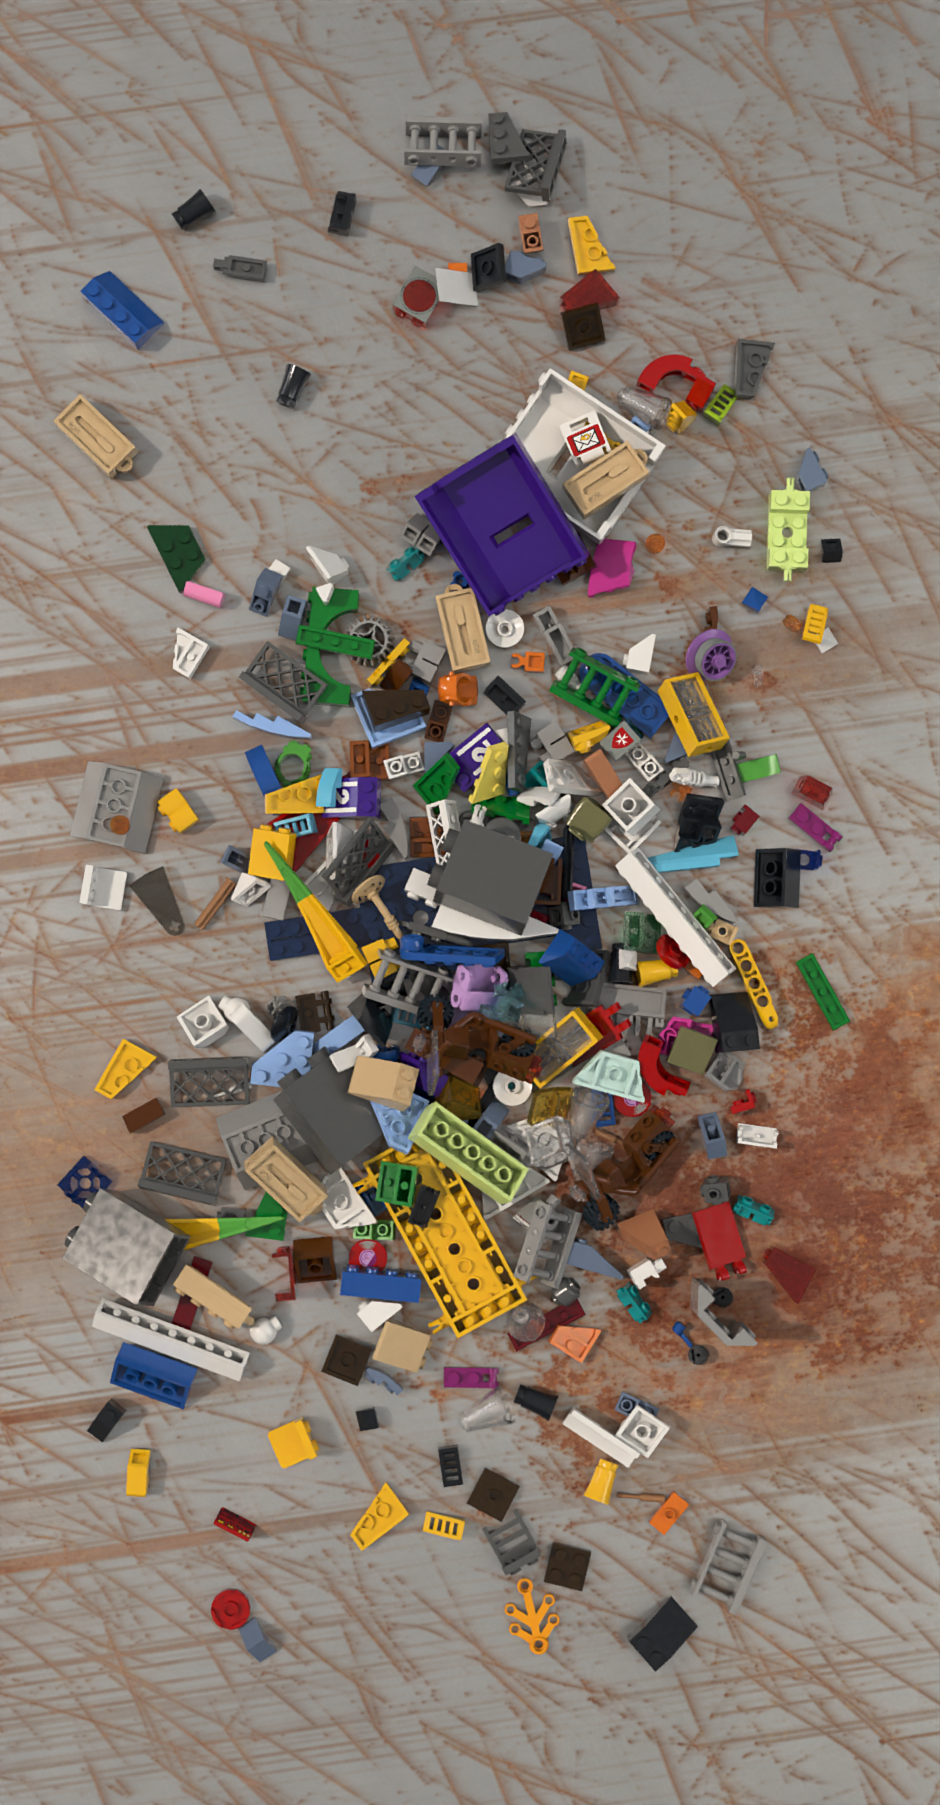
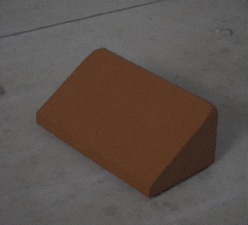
M156 1097L122 1117L131 1134L166 1115Z

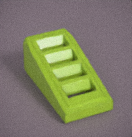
M723 384L704 411L703 416L719 426L738 398L734 397V390ZM724 390L733 395V398L731 399L723 394ZM722 397L729 402L728 405L719 398ZM717 402L718 404H720L721 406H723L725 409L722 410L721 408H719L718 406H716L715 403ZM711 409H715L716 411L721 413V415H717L716 413L711 411Z

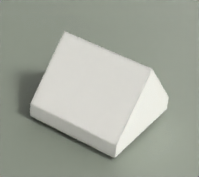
M331 583L316 587L320 599L326 606L334 591L333 584Z

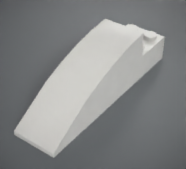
M413 868L404 889L407 897L413 900L423 899L426 905L435 909L439 906L431 926L432 928L460 937L488 941H516L556 935L559 931L558 928L529 917L522 936L433 902L436 888L427 885L430 874Z

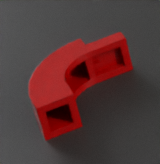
M677 354L665 355L655 359L645 367L637 380L636 386L653 395L659 383L666 377L681 376L695 383L699 374L705 377L706 374L698 367H691L693 359Z
M646 1034L638 1056L640 1072L644 1080L661 1095L665 1096L666 1091L670 1090L675 1095L686 1096L691 1082L668 1073L661 1064L660 1053L665 1041Z

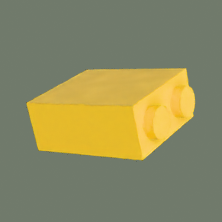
M261 824V827L253 828L248 874L285 881L264 843L268 841L292 869L297 833L290 832L289 828L279 827V830L272 829V825Z

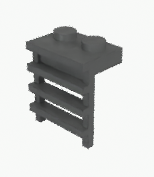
M518 1510L514 1511L517 1518L489 1533L486 1527L483 1528L487 1539L502 1564L504 1574H510L511 1576L520 1572L522 1566L526 1564L528 1566L533 1565L539 1560L538 1557H540V1550ZM517 1523H520L522 1529L497 1543L492 1539V1537ZM524 1533L526 1534L527 1540L500 1554L499 1547Z

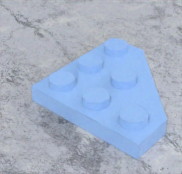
M368 688V689H365V690H363V691H374V690H371V689ZM362 691L350 696L372 749L426 729L423 718L419 717L374 732L362 699Z
M295 1029L261 1058L256 1060L252 1064L250 1084L280 1087L277 1082L296 1068L302 1076L311 1070V1065L307 1062V1059L313 1054L315 1031Z
M413 1093L410 1106L403 1112L370 1101L388 1146L407 1155L413 1144V1141L408 1139V1136L426 1105H428L429 1100Z

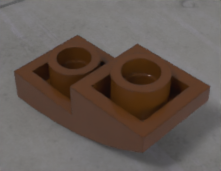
M717 606L709 607L708 613H705L706 624H710V626L705 627L703 632L717 629Z
M398 658L379 686L383 690H401L402 686L410 678L413 670L407 663Z
M434 700L424 736L425 739L436 742L444 741L453 706Z

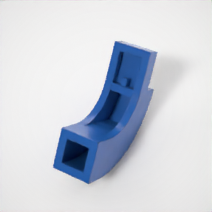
M263 745L244 752L264 798L265 794L282 788Z

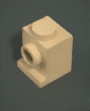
M716 919L708 927L707 932H709L713 940L730 946L739 928ZM720 928L725 929L726 933L724 935L719 934Z

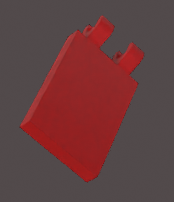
M619 1002L614 1003L607 1009L602 1004L585 1014L603 1038L571 1063L573 1067L597 1054L600 1049L604 1050L623 1038L621 1032L628 1029L632 1023L629 1019L624 1020L618 1025H615L610 1016L622 1009Z
M729 1201L692 1212L708 1268L715 1269L717 1280L724 1281L730 1279L729 1273L724 1266L728 1263H732L735 1274L739 1273L741 1275L746 1273V1266L741 1260L746 1255Z

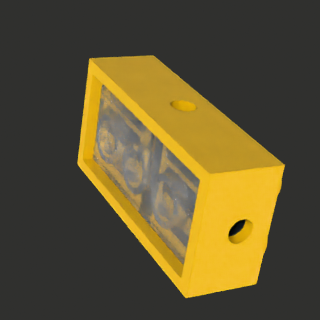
M699 672L665 679L657 692L688 757L722 749L730 737Z
M579 1007L570 1012L535 1042L537 1046L532 1063L536 1065L532 1075L529 1076L540 1089L603 1038Z

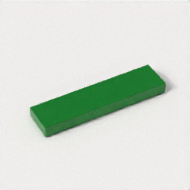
M299 625L295 644L372 660L375 640Z
M811 953L795 962L832 1031L850 1022L814 954Z

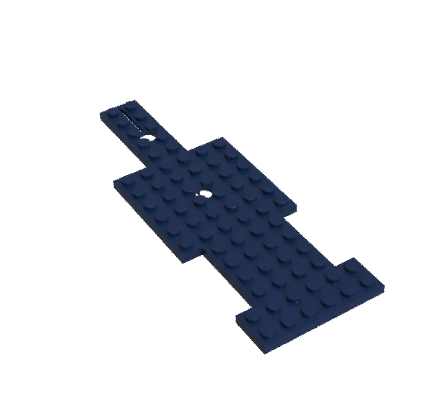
M574 835L573 883L587 887L586 890L593 889L585 840L581 841ZM563 837L551 840L563 847ZM563 850L559 858H563ZM435 857L381 865L374 874V876L382 875L385 878V884L379 892V897L391 915L395 916L397 922L398 920L414 922V913L423 910L428 914V921L424 926H432L439 906L435 909L426 905L423 899L413 900L407 897L404 889L413 868L431 875L436 863ZM540 893L537 900L551 901V897ZM369 900L361 903L360 908L329 912L358 945L356 948L364 947L381 939L395 938L398 948L393 951L400 955V942L393 931L387 927L384 922L385 918L373 901ZM534 905L532 909L549 916L548 907L558 905ZM596 909L579 910L580 924L572 925L573 929L562 931L579 940L590 950L602 949ZM303 916L283 919V921L264 922L270 961L320 954ZM399 925L404 935L412 933L408 928ZM423 934L424 944L463 946L444 940L441 943L431 941L430 936ZM556 935L507 942L508 944L535 939L555 937ZM466 938L473 942V946L504 942ZM436 962L435 964L428 965L437 968L442 966L451 972L456 971L457 967L463 963L444 965V962ZM369 966L370 976H371V982L373 983L375 977H374V975H373V973H372V970H371V968H370V966ZM408 970L406 972L404 979H410L408 976L411 973ZM398 972L384 978L382 983L395 980Z

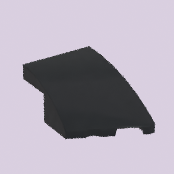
M686 794L676 828L674 852H680V849L690 846L696 848L701 845L716 843L722 828L718 818L724 805L723 798Z

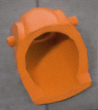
M451 671L449 675L439 678V701L449 704V706L476 705L478 698L477 677L466 673L454 674Z

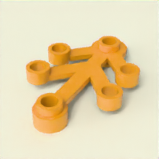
M522 1577L517 1582V1589L523 1594L528 1615L518 1610L512 1602L505 1605L504 1611L506 1615L513 1616L531 1627L532 1635L522 1630L519 1623L512 1622L509 1625V1632L527 1641L530 1650L534 1654L540 1655L548 1650L549 1642L547 1638L554 1626L559 1623L558 1614L550 1613L547 1617L548 1623L540 1633L539 1624L549 1607L554 1604L555 1598L553 1594L546 1593L543 1596V1603L537 1613H535L531 1596L533 1583L530 1578ZM523 1582H527L529 1586L527 1588H523L521 1584ZM551 1597L553 1600L551 1603H547L545 1598ZM508 1606L514 1607L513 1612H508L506 1609ZM552 1616L557 1618V1621L554 1623L550 1621ZM512 1626H517L519 1628L518 1631L513 1632L511 1630ZM538 1640L543 1643L540 1647L535 1645V1642Z

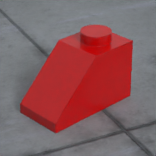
M699 374L685 402L695 412L701 413L712 396L716 383Z

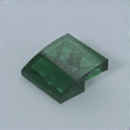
M624 911L623 950L658 954L656 943L661 937V923L656 920L655 915L644 914V912Z

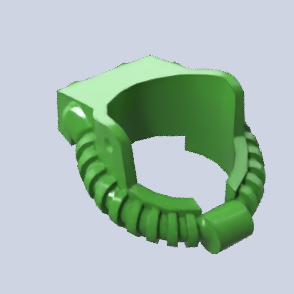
M292 740V742L289 741L288 745L283 747V753H280V756L278 755V759L275 760L274 772L279 782L283 783V787L308 779L307 777H309L311 772V763H309L312 758L311 746L306 744L302 746L298 741ZM288 757H298L304 763V770L301 777L291 782L282 775L281 765Z

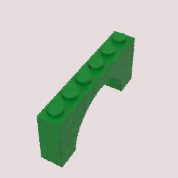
M313 586L312 592L308 593V603H311V610L307 611L306 622H309V627L326 630L340 616L358 613L359 590L334 588L330 601L326 606L320 599L316 587ZM310 647L304 649L303 660H306L305 669L329 685L315 705L350 708L351 686L337 682L326 672L321 662L320 649ZM301 671V679L305 681L304 672ZM318 682L309 683L310 693L317 692L322 685ZM304 684V687H300L299 695L307 694L306 684ZM308 697L302 698L304 704H308Z

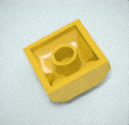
M601 720L568 731L566 734L573 749L580 753L590 751V747L604 739L610 730V726Z

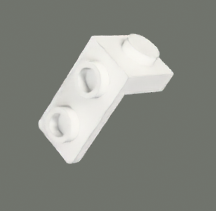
M366 1034L362 1036L356 1045L332 1053L330 1059L337 1071L342 1072L355 1066L357 1056L373 1058L379 1049L371 1035Z

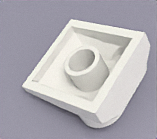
M567 794L551 806L538 812L535 815L536 822L550 826L551 831L558 826V821L562 819L566 821L574 810L571 796Z
M207 996L177 1016L178 1021L196 1049L205 1048L224 1036L229 1029L227 1022L210 996Z
M637 1404L626 1420L621 1423L615 1437L646 1458H649L670 1429V1426Z

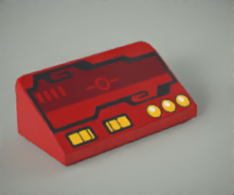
M224 1507L220 1509L214 1521V1525L248 1542L256 1527L255 1523Z

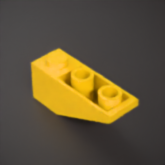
M685 401L675 402L670 406L666 425L672 432L676 431L679 435L696 419L697 413Z

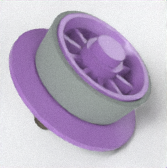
M710 629L699 634L690 644L686 654L688 672L690 674L699 672L702 680L718 681L725 678L734 668L737 659L736 649L732 645L729 635L719 629Z

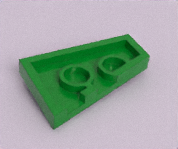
M447 753L412 786L427 805L444 799L447 800L460 766ZM439 807L433 808L436 816L440 814Z
M499 795L471 804V813L474 812L475 805H481L480 810H482L483 806L487 808L485 816L495 817L500 815L511 821L519 819L523 820V824L529 825L530 806L518 802V796L505 797Z
M265 1192L254 1217H284L285 1219L249 1230L245 1236L284 1241L288 1211L269 1193Z

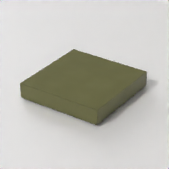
M681 1025L666 1061L703 1075L718 1039Z

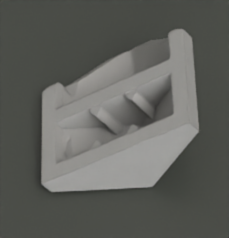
M731 1052L718 1053L708 1066L704 1076L725 1092L737 1090L743 1079L744 1062Z

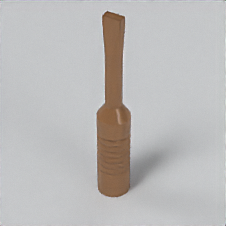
M599 1128L595 1129L593 1135L609 1142L623 1145L622 1141L615 1135Z
M617 1493V1498H633L646 1502H665V1495L642 1493L641 1495Z

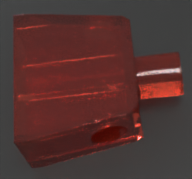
M806 775L799 777L791 794L824 811L833 793V788Z

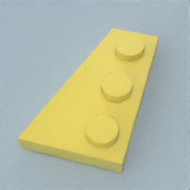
M505 742L487 747L480 766L482 769L480 777L475 780L474 793L470 794L468 799L471 804L505 794L509 746Z

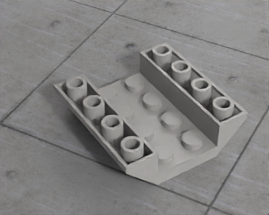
M88 761L70 836L146 854L158 805L157 801L160 797L164 779L141 771L107 763Z
M282 1091L216 1118L222 1141L244 1190L259 1185L245 1172L244 1161L272 1136L304 1166L318 1161L316 1155L273 1099Z
M693 1277L691 1279L690 1308L726 1346H755L757 1344L754 1340L756 1335L742 1321L738 1324L734 1320L726 1328L707 1309L715 1300L712 1296L714 1291L701 1279L697 1281Z

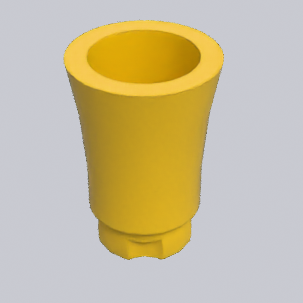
M662 959L637 961V971L635 973L638 985L641 988L655 982L671 979V977H677L678 969L669 967Z
M600 1458L598 1466L596 1465L592 1479L583 1495L609 1505L618 1465Z

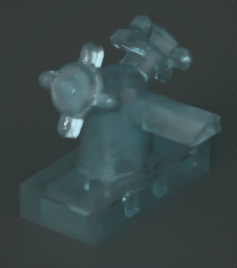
M506 981L502 984H494L495 992L493 996L495 998L498 996L495 1005L481 1004L478 1011L493 1020L518 1023L520 1015L511 1010L510 1007L512 1005L519 1009L524 1006L519 1001V997L524 996L519 984L515 983L514 987L509 988L510 991L506 990L508 985Z

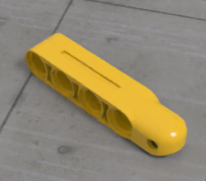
M736 939L728 946L729 955L763 1025L769 1030L778 1026V1016L772 1005L769 991L747 944L741 939ZM735 943H739L742 946L740 954L733 951ZM743 961L750 963L749 971L742 970L741 963ZM752 978L757 979L759 983L756 989H752L749 986V981ZM760 996H764L767 1000V1004L764 1007L759 1006L757 1003Z

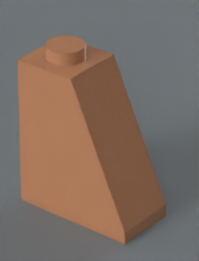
M601 749L583 761V767L607 800L623 785Z
M654 1209L617 1223L623 1240L651 1259L656 1260L672 1253L668 1239Z

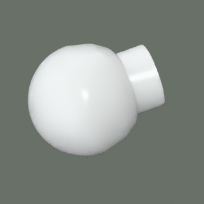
M225 995L218 1008L224 1011L225 1018L233 1023L228 1016L242 1003L249 1009L250 1005L245 999L239 997L231 998Z
M275 1315L270 1318L261 1317L256 1319L253 1325H251L250 1336L257 1344L266 1345L275 1339L277 1331L282 1329V1326Z

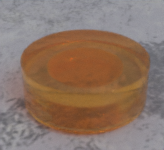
M651 534L646 540V548L650 553L658 554L665 547V539L660 534Z
M787 615L782 621L792 632L797 633L802 628L801 622L793 615Z
M116 815L110 821V828L115 834L124 835L130 829V821L123 815Z

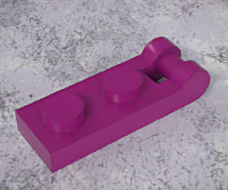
M802 803L798 805L788 818L828 852H831L834 849V844L843 838L841 834L833 830ZM826 833L831 836L828 841L823 839Z
M444 1367V1388H499V1382L497 1381L499 1368ZM483 1374H489V1381H483Z

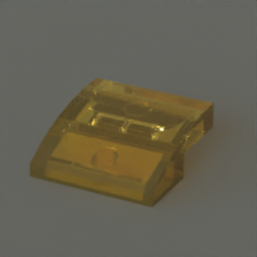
M550 1087L534 1091L527 1123L534 1126L547 1121L550 1125H554L567 1120L574 1089L571 1087Z

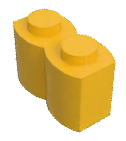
M177 788L157 801L160 805L157 807L164 817L166 815L171 821L168 824L174 832L178 831L182 834L200 821Z

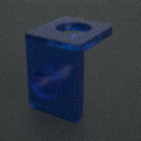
M801 850V854L809 857V863L807 865L800 864V869L818 870L823 860V855H820L821 850Z

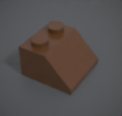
M332 1236L293 1240V1259L298 1284L337 1280Z

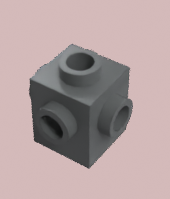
M561 902V906L548 907L551 926H561V930L573 929L572 925L580 924L579 910L570 911L569 902Z
M710 1175L704 1179L703 1185H700L701 1196L705 1197V1203L718 1205L729 1201L731 1190L728 1176Z

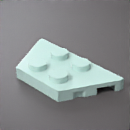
M600 1049L572 1079L573 1084L642 1103L645 1101L642 1090V1078L640 1077V1065L637 1059Z

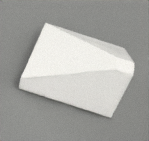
M277 559L269 568V570L283 575L280 586L291 572L290 567Z
M826 628L824 629L821 644H815L821 654L836 646L838 642L830 629Z
M620 949L619 969L637 971V952Z

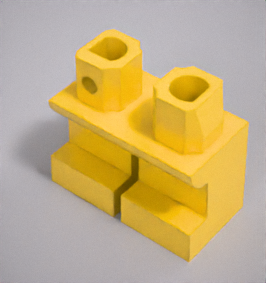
M395 938L381 939L361 947L368 964H371L369 966L374 977H376L382 960L376 962L380 959L377 953L378 948L383 950L385 948L391 950L398 948ZM390 962L384 978L398 972L397 969L401 965Z

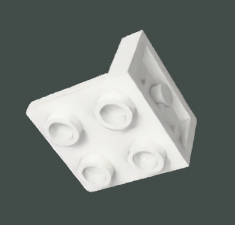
M86 865L79 903L120 911L122 909L127 873Z

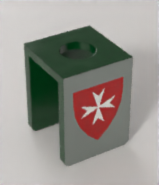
M627 717L604 737L600 744L617 761L639 742L644 735Z

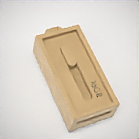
M81 394L53 420L56 427L110 479L118 472L127 473L131 470L133 466L132 458L138 453L136 447Z
M627 440L565 481L562 489L582 519L585 520L646 480L649 476V471L645 467L648 457L642 449H633Z
M458 584L447 586L445 594L437 595L435 599L452 672L454 674L490 666V657L473 590L471 588L463 589Z
M273 1136L244 1161L245 1172L299 1223L307 1215H316L322 1210V1202L328 1197L327 1188Z
M188 1263L174 1281V1291L183 1297L185 1294L192 1298L191 1302L196 1306L201 1307L203 1305L208 1308L207 1313L217 1319L218 1316L223 1318L224 1324L229 1328L234 1329L236 1327L239 1329L243 1322L249 1326L253 1325L255 1319L248 1315L252 1310V1306Z

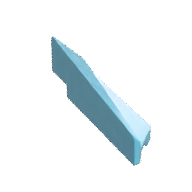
M731 835L717 839L716 843L701 845L696 848L690 846L680 849V852L671 851L647 859L659 873L719 867L720 859L734 858L739 856L735 837Z

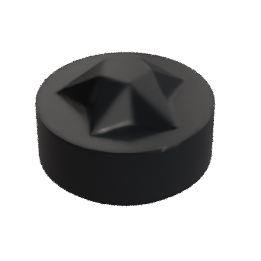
M720 1287L713 1293L714 1303L718 1307L726 1308L732 1304L733 1295L728 1288Z
M694 1345L690 1348L688 1357L693 1364L703 1365L709 1359V1352L704 1346Z

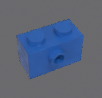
M701 985L698 987L693 986L691 989L687 988L682 995L683 1000L679 1007L693 1017H698L711 999V996L708 995L709 991Z

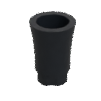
M199 189L189 200L178 207L172 213V216L183 230L201 218L215 212V209L203 191Z
M286 364L285 374L276 402L287 408L294 409L295 403L298 402L311 373L295 365Z
M612 944L607 983L634 984L633 971L619 969V950L631 951V944Z
M521 1384L514 1403L549 1421L559 1395L546 1393L530 1386L527 1388Z

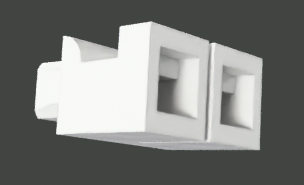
M645 1258L626 1269L635 1287L641 1289L646 1286L644 1279L649 1276L659 1278L658 1273L667 1267L661 1258L656 1260Z

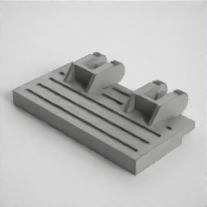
M603 983L598 1007L603 1004L605 1009H607L614 1003L619 1002L622 1009L610 1016L612 1020H614V1015H617L616 1024L629 1019L633 1025V1017H635L634 1036H639L640 1020L647 1021L646 1034L651 1036L653 1019H655V1028L663 1029L667 989L640 988V986ZM586 1007V1014L597 1007Z

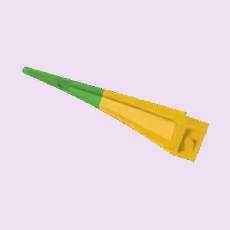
M266 841L264 846L290 889L314 938L325 967L336 982L342 981L365 967L368 962L356 948L358 945L271 844Z
M249 1217L164 1220L191 1236L184 1249L185 1251L282 1221L285 1218Z

